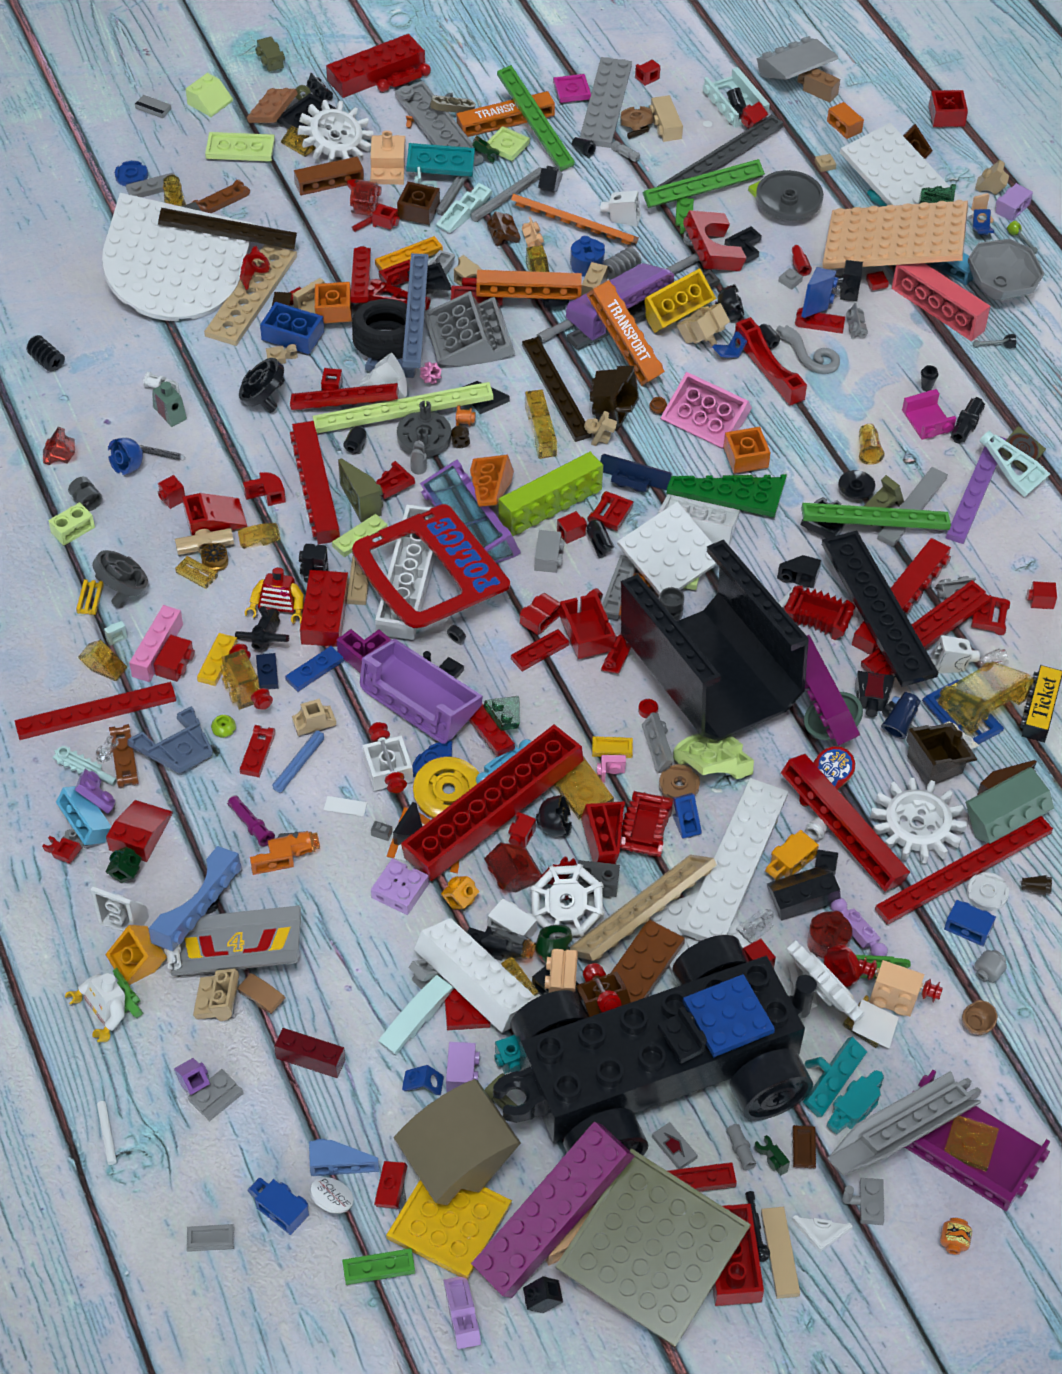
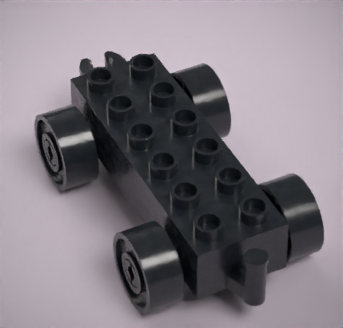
M717 935L694 944L676 959L672 972L679 986L589 1017L579 995L573 991L560 990L541 995L521 1007L511 1020V1029L520 1047L521 1071L511 1072L499 1078L493 1086V1096L496 1099H501L510 1090L518 1089L523 1091L526 1095L525 1102L518 1106L505 1105L503 1107V1118L506 1121L516 1123L531 1120L534 1117H542L553 1143L564 1139L563 1144L566 1152L573 1147L595 1121L603 1125L629 1151L632 1148L644 1156L648 1149V1142L634 1113L731 1079L730 1088L745 1118L749 1120H764L775 1117L803 1101L813 1088V1081L799 1054L805 1031L801 1018L807 1017L810 1013L813 996L817 987L816 980L810 975L797 977L794 995L788 996L767 955L749 961L737 937L733 935ZM744 974L775 1028L774 1033L716 1057L712 1056L707 1045H705L704 1053L680 1064L659 1031L658 1023L677 1015L680 1007L685 1008L683 1004L684 997Z

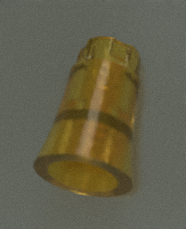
M175 175L165 177L163 180L164 203L176 206L186 205L179 177Z
M873 424L861 426L859 429V459L867 465L877 464L885 456L878 431Z

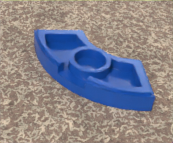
M448 741L445 744L440 742L433 744L422 754H419L412 765L413 777L429 761L440 757H452V741Z

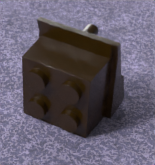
M617 366V369L596 371L595 378H592L593 391H590V402H593L592 414L599 421L604 411L609 412L608 418L617 421L615 431L619 430L627 414L632 413L639 400L634 366Z
M953 723L930 727L925 725L908 730L906 739L909 744L907 757L926 785L931 780L935 781L936 784L962 774L966 763L977 761V757L962 737L963 732L957 730Z

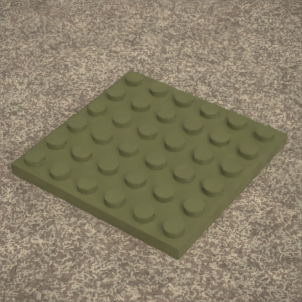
M631 1148L630 1152L635 1157L600 1196L555 1268L676 1347L751 1224Z

